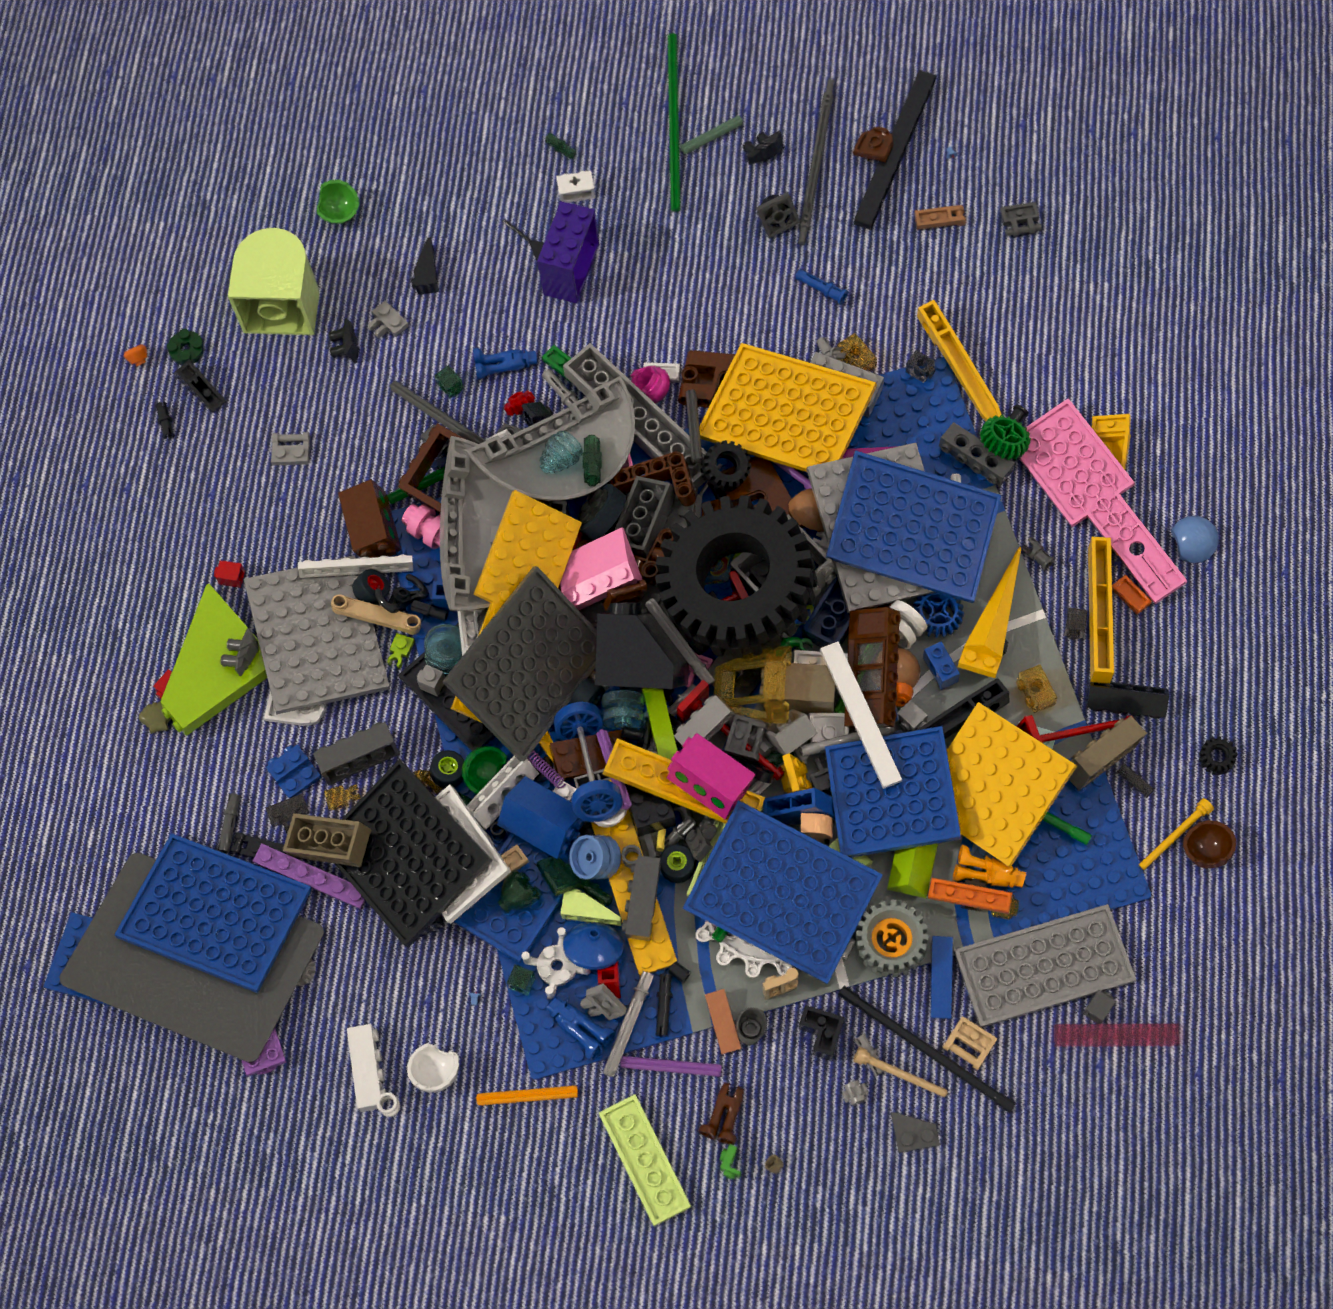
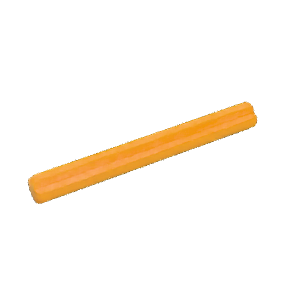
M574 1085L478 1093L476 1102L478 1105L576 1098L578 1097V1088Z

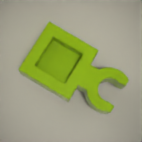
M396 633L389 649L393 654L387 659L388 665L391 666L394 660H398L397 668L400 669L402 667V657H409L415 643L414 638Z

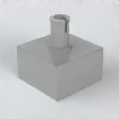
M791 709L769 725L764 736L772 744L774 751L783 755L795 751L799 760L804 761L810 755L801 757L799 746L804 745L803 743L815 736L817 731L805 713Z

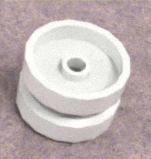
M896 600L890 608L900 611V641L898 646L910 649L916 642V637L921 636L926 631L927 624L913 607L903 601Z

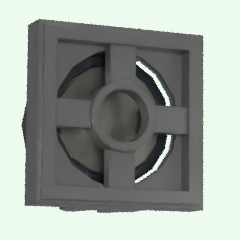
M788 192L782 195H770L763 200L760 206L756 207V213L768 238L801 223Z

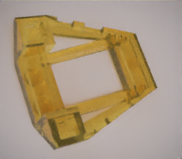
M778 646L774 649L772 647L762 649L763 654L754 656L753 653L744 655L743 658H736L715 667L714 695L721 697L735 713L769 724L788 723L789 703L784 700L786 666H791V646ZM764 667L763 694L734 698L735 671ZM764 702L766 712L740 707L739 705Z

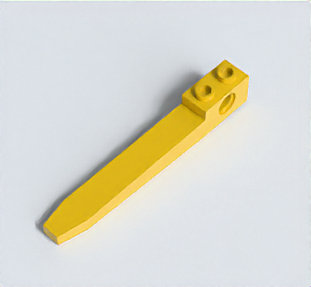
M935 300L918 307V320L933 344L938 346L980 416L985 422L995 415L1000 417L1002 414L997 402Z

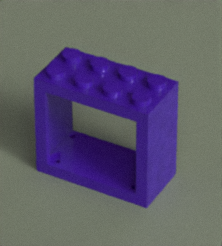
M560 201L537 260L543 295L578 303L600 245L595 209Z

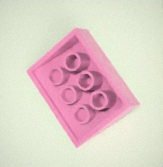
M619 528L571 551L560 586L561 592L578 611L607 598L608 589H619L643 580L624 528Z

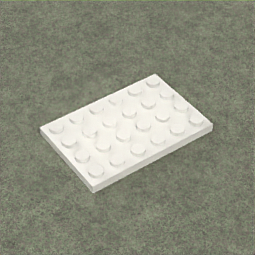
M448 785L436 798L493 860L442 913L445 920L451 924L510 874L511 870L453 786Z

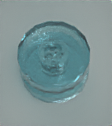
M441 624L428 631L424 641L427 665L443 671L444 674L450 673L462 657L460 630L458 627L451 624Z
M616 690L605 693L602 696V708L604 709L602 712L603 726L613 730H621L624 725L635 729L641 728L644 725V712L642 710L645 708V699L641 693L629 690Z

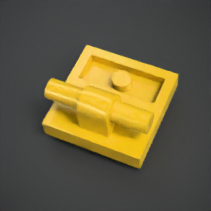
M790 753L783 755L784 765H781L785 774L782 776L781 782L784 791L792 793L813 788L811 782L806 777L808 770L805 763Z

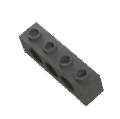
M955 422L951 424L940 439L939 447L943 452L951 454L960 463L966 464L975 473L981 474L990 483L996 484L999 487L1014 469V461L1011 459L1007 460L1005 457L1001 459L1000 456H995L992 452L988 453L989 449L984 448V444L981 443L979 438Z

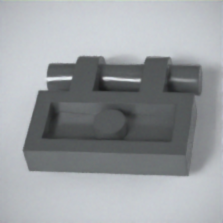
M1036 201L1000 207L1003 226L1011 225L1010 229H1005L1006 236L1012 235L1016 237L1024 233L1035 234L1036 231L1042 230L1041 224H1034L1033 222L1039 220ZM1027 223V226L1018 227V224Z

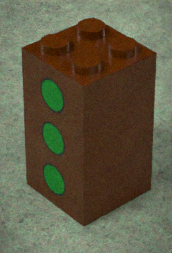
M370 479L338 492L351 546L355 554L360 558L390 557L402 550L387 494L378 484Z

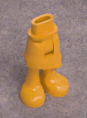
M961 845L958 854V864L955 865L952 880L958 882L966 878H974L985 881L986 884L991 886L1009 887L1010 884V888L1014 886L1023 887L1026 872L1019 871L1017 867H1009L993 857L990 859L987 855L985 859L972 856L969 848L966 845ZM963 865L986 869V872L969 869Z

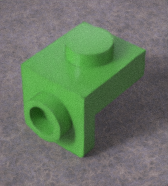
M729 1144L728 1149L724 1148L720 1156L722 1161L720 1170L724 1172L723 1176L734 1180L737 1177L740 1179L741 1171L731 1168L738 1150L736 1146Z

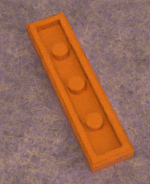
M932 878L928 899L1009 914L1012 893Z

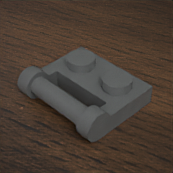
M735 714L724 752L746 758L752 762H758L763 736L769 725L762 721ZM754 727L757 729L750 752L745 749L751 728Z

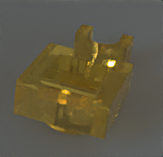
M357 784L350 786L347 790H344L343 785L325 790L324 794L328 809L332 811L348 806L347 800L360 799L359 793L352 795L354 790H358Z

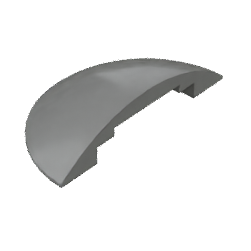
M621 376L590 390L586 397L572 403L570 407L513 435L508 434L502 438L497 435L466 450V453L483 473L510 491L517 490L533 499L546 501H563L585 496L608 483L619 472L631 451L635 433V415L630 394Z
M454 436L450 437L441 499V574L449 609L451 611H475L488 608L490 602L473 594L491 549L492 526L500 525L512 491L490 479L471 460L466 450L478 445L477 443Z

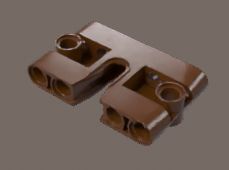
M696 350L688 351L685 366L681 372L682 381L677 401L687 406L686 392L693 389L696 391L697 407L709 408L735 354Z
M757 456L751 457V460L748 462L751 463L750 473L745 481L737 489L734 488L733 491L729 492L727 489L725 492H721L723 497H730L734 506L739 505L740 495L749 496L751 501L761 498L769 502L772 512L779 506L785 510L786 515L792 518L788 505L791 497L770 460ZM729 467L721 472L727 475L734 474L735 467Z

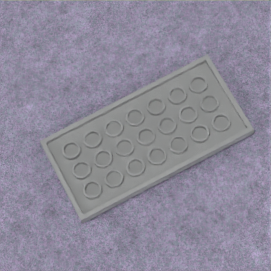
M1108 904L954 949V954L980 1028L1096 994L1098 990L1103 992L1136 982V977Z

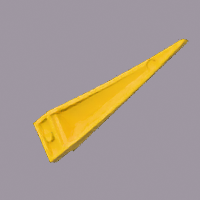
M1130 414L1092 416V429L1125 470L1131 438Z
M1021 547L1017 549L965 643L958 662L959 668L996 678L1004 649Z

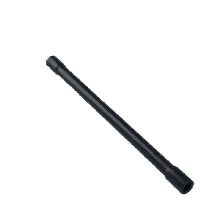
M845 985L842 987L838 996L869 1015L993 1100L999 1107L1011 1113L1016 1102L1003 1093L996 1091L863 1000Z

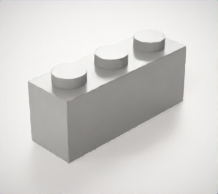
M717 695L710 696L700 710H696L691 714V719L686 724L683 723L677 728V733L674 737L682 746L688 737L692 738L696 733L709 741L736 713L721 697Z

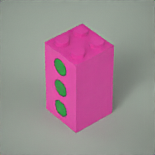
M696 733L692 738L688 737L682 746L681 752L677 751L672 757V762L667 768L669 770L667 779L725 820L735 808L738 800L740 801L747 793L755 774Z

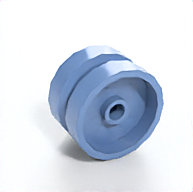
M580 836L574 841L570 849V865L573 872L579 878H611L620 866V848L617 842L610 836Z

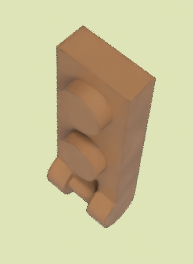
M955 205L914 211L917 230L950 225H965L967 221L963 215L965 212L964 206Z

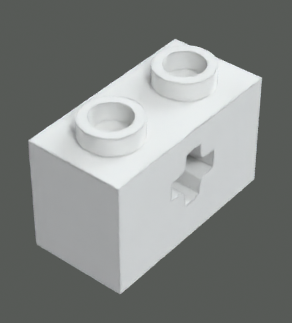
M591 171L556 176L560 201L569 203L595 198Z

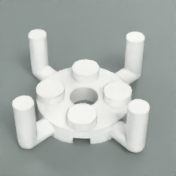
M562 927L557 931L559 935L558 945L545 947L538 958L530 957L528 952L522 953L524 963L537 966L540 977L549 985L545 989L549 999L555 997L557 986L565 985V983L575 977L576 973L588 975L591 972L590 969L576 966L565 956L563 940L566 936V931ZM555 961L563 963V967L558 971L552 969V964Z

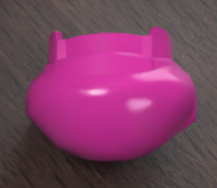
M646 366L635 369L631 374V381L654 403L660 402L667 395L670 388V378L665 369L657 366Z

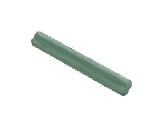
M737 115L685 142L680 146L683 154H687L741 126L743 120Z

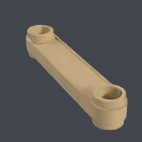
M341 594L335 595L331 600V608L338 615L352 617L406 632L410 635L419 633L421 629V620L416 615L400 611L390 613L382 606L349 598ZM337 603H342L343 605H342V606H337L336 604H337ZM415 623V624H417V625H416V626H410L409 624Z

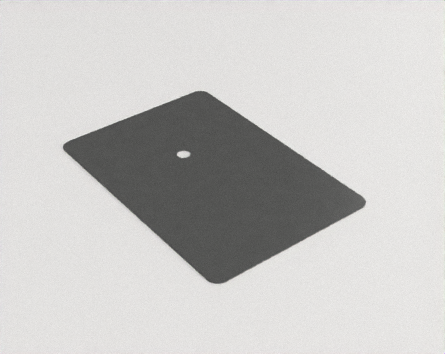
M141 853L130 855L60 975V983L69 989L243 1061L253 1062L257 1060L323 937V927L316 922L298 916L258 993L115 937L114 934L156 859Z

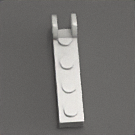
M371 1024L347 1028L357 1109L360 1112L379 1109L384 1116H395L400 1110V1103L392 1093L382 1089L381 1081H384L383 1069L379 1068V1061H382L380 1049H377L376 1042L379 1041L378 1030L374 1029ZM394 1100V1105L391 1109H383L385 1101Z

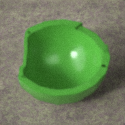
M329 180L322 183L316 210L317 214L324 221L331 224H343L350 221L357 213L359 207V197L355 189L342 180Z

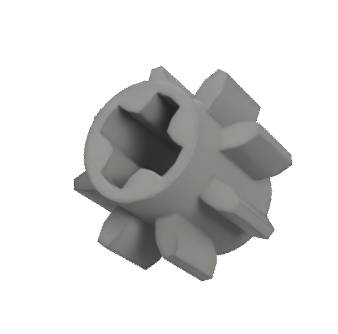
M855 1080L844 1086L845 1091L842 1092L846 1103L850 1101L852 1106L866 1101L865 1095L868 1094L865 1083L860 1085L859 1080Z

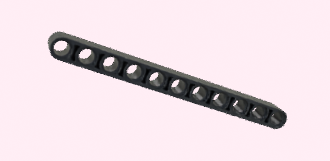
M922 70L918 71L891 133L894 141L893 148L886 162L879 161L856 213L854 225L872 230L932 92L937 75Z

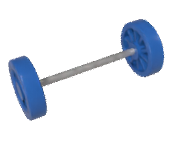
M575 702L564 706L556 713L554 727L556 735L561 740L579 738L589 782L577 788L571 798L574 814L584 821L599 822L609 819L618 813L622 807L623 799L620 788L615 783L607 780H595L585 736L595 735L603 728L604 723L601 711L592 703Z

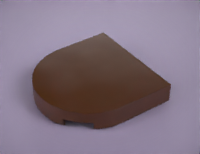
M873 127V129L867 132L864 131L853 149V155L886 162L894 145L891 133L884 127Z

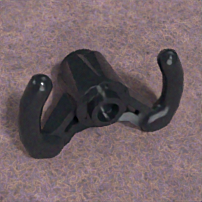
M407 574L406 580L416 585L420 591H408L406 588L397 587L393 590L387 602L381 589L377 588L375 589L376 599L390 613L403 612L414 600H423L429 596V592L423 582L417 577Z

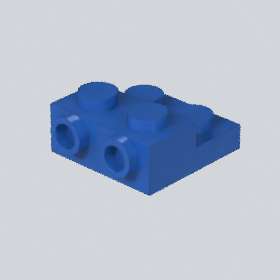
M298 745L286 747L282 756L271 758L267 763L268 766H266L270 775L290 801L322 778Z

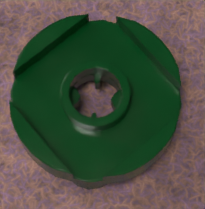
M181 329L169 340L167 349L171 359L177 364L183 365L188 360L196 363L204 354V343L196 332ZM189 345V349L182 350L183 346Z

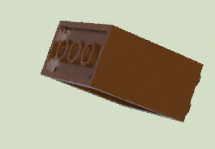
M437 423L430 430L426 442L420 446L416 458L410 462L407 473L400 478L398 487L409 497L421 504H426L434 509L436 513L441 514V503L417 488L446 441L451 436L463 437Z

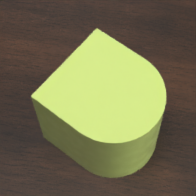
M279 228L261 229L247 236L235 251L228 291L229 301L243 333L314 335L319 288L302 242L293 233Z

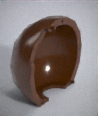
M1206 820L1198 822L1189 829L1184 837L1183 847L1188 859L1196 866L1201 868H1218L1227 864L1233 857L1236 849V838L1233 831L1227 825L1219 821Z

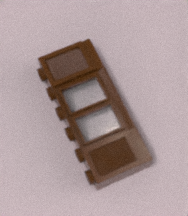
M890 607L850 611L847 661L878 728L895 727L898 643L900 641L899 624L901 617L900 611ZM845 706L844 726L856 729Z

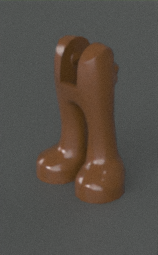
M724 1082L718 1093L709 1122L701 1125L698 1133L706 1138L715 1140L723 1112L727 1108L726 1119L717 1140L724 1144L735 1145L736 1136L733 1133V1128L742 1103L744 1089L738 1086L734 1093V1098L727 1095L730 1083Z

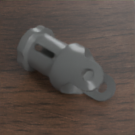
M1029 537L1028 541L1033 545V550L1027 546H1023L1022 550L1032 560L1035 559L1042 566L1041 569L1043 571L1048 569L1054 563L1055 558L1048 555L1044 551V547L1036 539Z

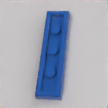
M932 936L930 1018L951 1019L953 937Z

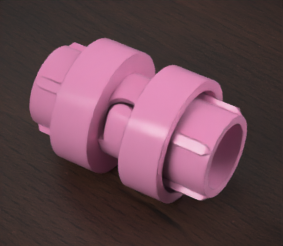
M415 504L410 505L402 517V523L407 525V533L416 539L423 537V543L432 549L439 548L440 515L436 516V511L426 504L419 507Z

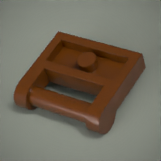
M639 580L636 584L619 589H608L607 598L603 604L605 610L609 611L610 603H636L641 601L647 591L645 580Z

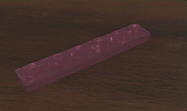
M1178 1024L1053 1025L1054 1046L1180 1045Z

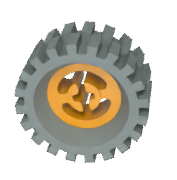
M891 900L890 905H886V902L883 901L880 902L879 907L871 906L870 912L866 911L862 915V920L858 923L856 933V949H858L859 958L864 960L863 964L866 967L871 966L872 972L876 974L878 971L882 972L884 977H887L888 973L893 974V977H898L899 973L903 972V975H906L911 968L913 970L916 969L918 963L922 962L928 943V928L926 924H923L924 918L922 915L917 916L914 907H911L909 910L907 903L902 902L901 906L896 905L894 900ZM896 929L900 930L904 934L906 938V945L902 946L900 944L901 935L899 934L897 936ZM878 935H882V936H883L882 945H883V946L886 945V950H887V951H890V952L884 951V950L878 945V942H877V936H878ZM896 937L895 943L892 941L888 943V938L894 939Z

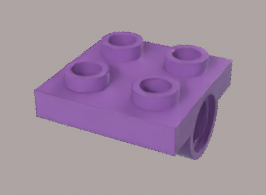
M274 1028L257 1060L253 1062L242 1060L247 1077L254 1074L269 1073L275 1070L277 1066L286 1063L276 1029Z

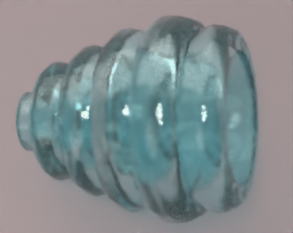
M558 431L556 434L551 435L540 457V468L547 474H556L558 471L570 468L571 465H575L583 454L581 444L573 435L566 431Z

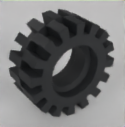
M1217 736L1216 739L1212 737L1203 744L1199 753V762H1202L1201 766L1203 768L1206 767L1205 771L1209 772L1211 770L1214 775L1216 772H1218V775H1222L1223 772L1227 773L1229 769H1232L1237 760V753H1235L1237 749L1235 746L1232 747V741L1228 743L1227 738L1221 740V736ZM1215 749L1222 750L1226 756L1225 760L1222 762L1214 761L1211 758V751Z

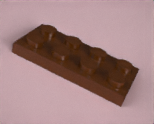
M622 729L608 732L612 747H614L617 738L629 743L627 738H621ZM596 734L585 736L593 772L605 769L606 763ZM579 738L550 743L549 747L556 772L564 778V781L587 774Z

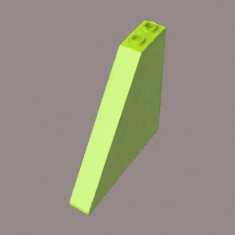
M207 584L160 701L163 707L161 710L163 715L167 719L171 718L174 722L172 723L174 728L179 733L182 731L185 736L192 733L267 679L259 642L258 652L242 676L237 674L235 667H223L220 660L223 654L234 656L238 654V651H229L227 649L228 639L242 640L248 627L210 584Z

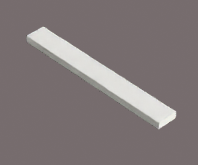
M839 641L820 648V652L882 788L884 789L902 782V778Z

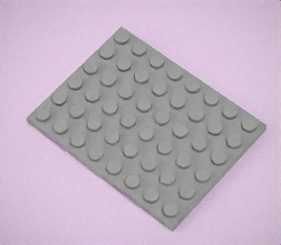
M916 443L867 453L924 471ZM853 457L807 467V473L828 545ZM833 561L848 613L850 611L893 603L896 600L901 601L934 593L931 590Z
M354 555V556H349V557H344V558L356 559V558H355V555ZM297 567L244 579L276 715L390 689L373 623L338 615L331 608V600L335 595L341 594L357 599L353 593L352 585L360 574L300 578ZM337 603L336 605H337V606H342L343 604H342V603Z

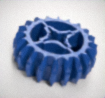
M934 592L918 596L917 601L913 603L914 609L923 617L927 624L926 631L928 632V637L931 634H935L937 639L939 634H941L945 638L947 633L952 635L953 630L957 631L959 625L963 622L964 611H962L963 604H959L960 599H954L953 597ZM947 607H949L952 610L953 618L950 617L949 613L946 611ZM923 608H925L927 610V613L929 614L928 620L925 618L923 614Z

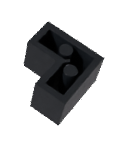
M805 1005L799 1022V1030L817 1035L812 1055L832 1061L845 1017Z

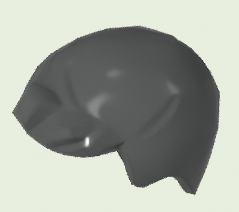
M746 1008L738 1015L736 1030L738 1038H740L742 1043H745L747 1046L753 1045L765 1034L767 1019L761 1009Z

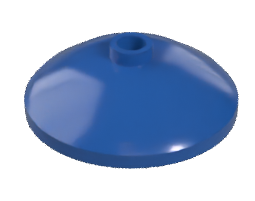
M586 922L576 925L567 932L563 940V951L568 960L578 967L590 970H599L612 966L621 958L624 949V942L618 931L609 925L599 922Z

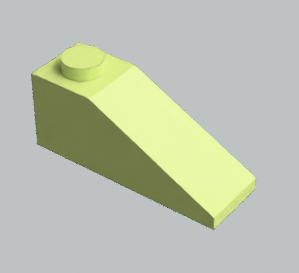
M570 889V891H564L561 907L562 919L622 926L620 916L585 893H581V890Z

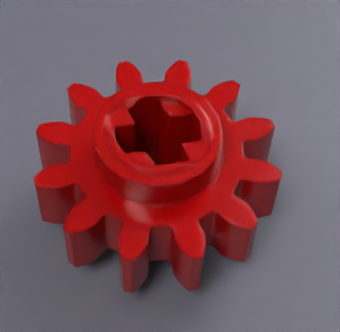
M529 390L524 393L521 391L509 397L508 403L504 404V410L510 416L514 414L521 415L523 414L521 405L524 403H534L536 398Z

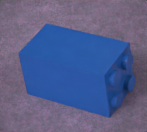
M525 776L505 796L497 825L558 859L563 853L566 854L571 844L581 835L579 830L585 821L579 819L574 814L572 802Z

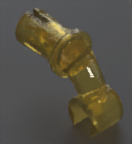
M417 770L413 772L422 782H426L435 793L443 789L432 781L430 771Z

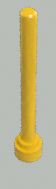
M1202 798L1197 803L1196 811L1139 864L1142 870H1145L1201 816L1209 815L1214 810L1213 805L1207 799Z

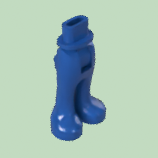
M473 348L477 380L484 379L486 376L495 373L519 371L520 369L530 367L529 365L537 364L536 351L527 352V349H525L524 353L523 350L516 349L487 355L483 354L480 348Z
M555 997L546 1009L552 1013L551 1016L556 1019L565 1031L583 1044L587 1059L590 1061L595 1060L602 1051V1045H608L615 1037L616 1032L611 1028L600 1027L578 1008L567 1004L566 1000L562 1001ZM581 1025L586 1028L601 1044L583 1032L579 1026Z

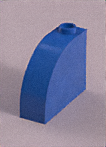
M816 788L768 797L763 802V813L784 824L801 825V813L824 814L835 820L832 797Z

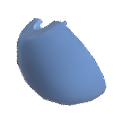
M1198 515L1187 516L1179 520L1171 529L1172 536L1177 542L1179 557L1183 561L1200 563L1210 559L1217 550L1219 543L1217 529L1206 518Z

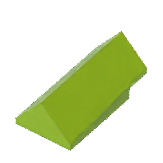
M938 843L895 850L887 890L927 898Z

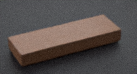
M725 989L704 994L721 1054L741 1049Z

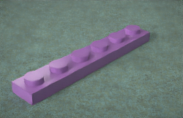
M262 843L253 859L255 864L307 884L312 889L360 910L365 902V899L351 882Z

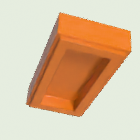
M1126 574L1112 585V590L1136 615L1152 603L1148 596Z

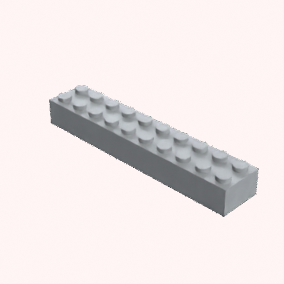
M591 343L563 365L565 377L585 396L588 395L590 390L621 376L628 389L634 408L635 433L633 441L652 459L676 451L681 452L688 464L693 486L698 489L707 481V479L704 480L702 478L704 473H701V463L694 464L692 462L690 436ZM701 447L702 460H703V459H704L703 457L705 456V454H706L707 452Z

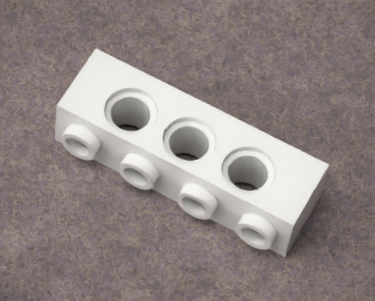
M513 756L468 803L467 807L478 824L485 830L491 826L500 815L505 796L525 776L534 781L539 772L528 759L520 762Z

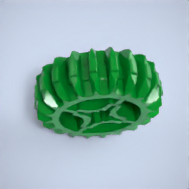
M995 415L993 418H989L981 428L980 437L984 448H988V453L992 452L995 456H1000L1001 459L1005 457L1007 460L1011 458L1016 460L1018 457L1021 458L1029 448L1031 438L1029 437L1030 433L1026 431L1027 428L1022 427V423L1016 422V419H1010L1009 416L1005 418L1003 415L1000 417Z

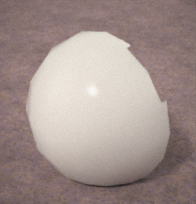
M429 1043L416 1049L409 1058L407 1065L408 1077L413 1085L429 1093L440 1092L451 1086L459 1072L457 1053L452 1051L448 1053L443 1052Z

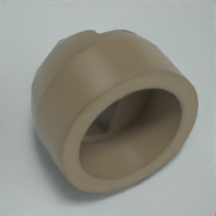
M771 1155L765 1162V1168L771 1173L777 1174L781 1172L780 1169L783 1168V1162L777 1155Z

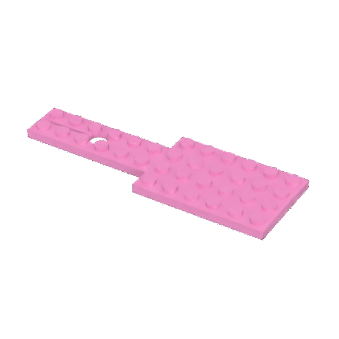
M1069 398L1026 427V431L1030 433L1029 437L1031 440L1027 452L1019 459L1071 527H1074L1088 517L1103 537L1111 538V548L1155 604L1187 583L1183 574L1122 498L1121 494L1134 486L1135 482ZM1133 543L1143 544L1145 550L1141 555L1135 556L1130 553L1129 548Z

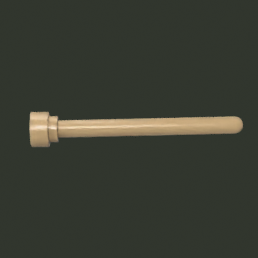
M859 1046L853 1062L860 1065L868 1063L939 1096H947L948 1092L946 1089L870 1056V1053L865 1048Z

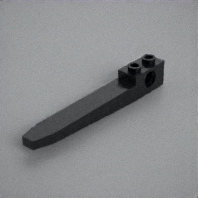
M996 678L917 730L942 726L944 738L946 739L961 729L978 702L993 712L1010 703L1009 691L999 678Z

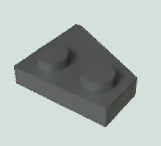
M891 1112L899 1154L940 1146L936 1124Z

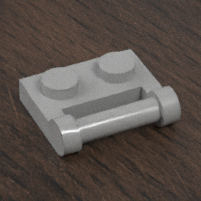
M309 432L283 435L272 433V465L309 464ZM303 441V445L279 446V442Z

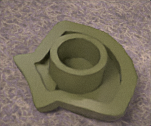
M161 702L148 704L139 714V721L149 728L150 734L169 730L167 724L171 718L167 719L161 712L163 709Z

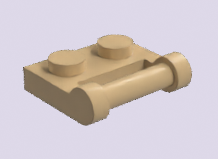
M789 968L785 975L779 977L774 975L766 978L765 982L762 983L765 999L768 1000L796 989L798 986V971L795 968Z
M962 1016L945 1042L943 1049L952 1051L971 1063L973 1068L979 1070L998 1038ZM957 1038L979 1052V1057L976 1058L953 1042Z

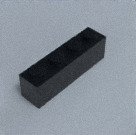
M1089 680L1086 703L1087 708L1093 711L1108 710L1114 714L1124 712L1132 716L1149 715L1151 718L1159 719L1161 717L1166 718L1170 695L1169 690L1166 688L1117 682L1095 683Z

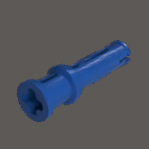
M799 269L796 273V280L822 292L826 298L830 297L840 305L846 300L848 290H842L836 287L835 283H827L802 269Z

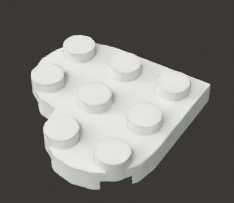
M270 691L264 719L269 722L300 726L316 725L325 713L326 704L276 715Z

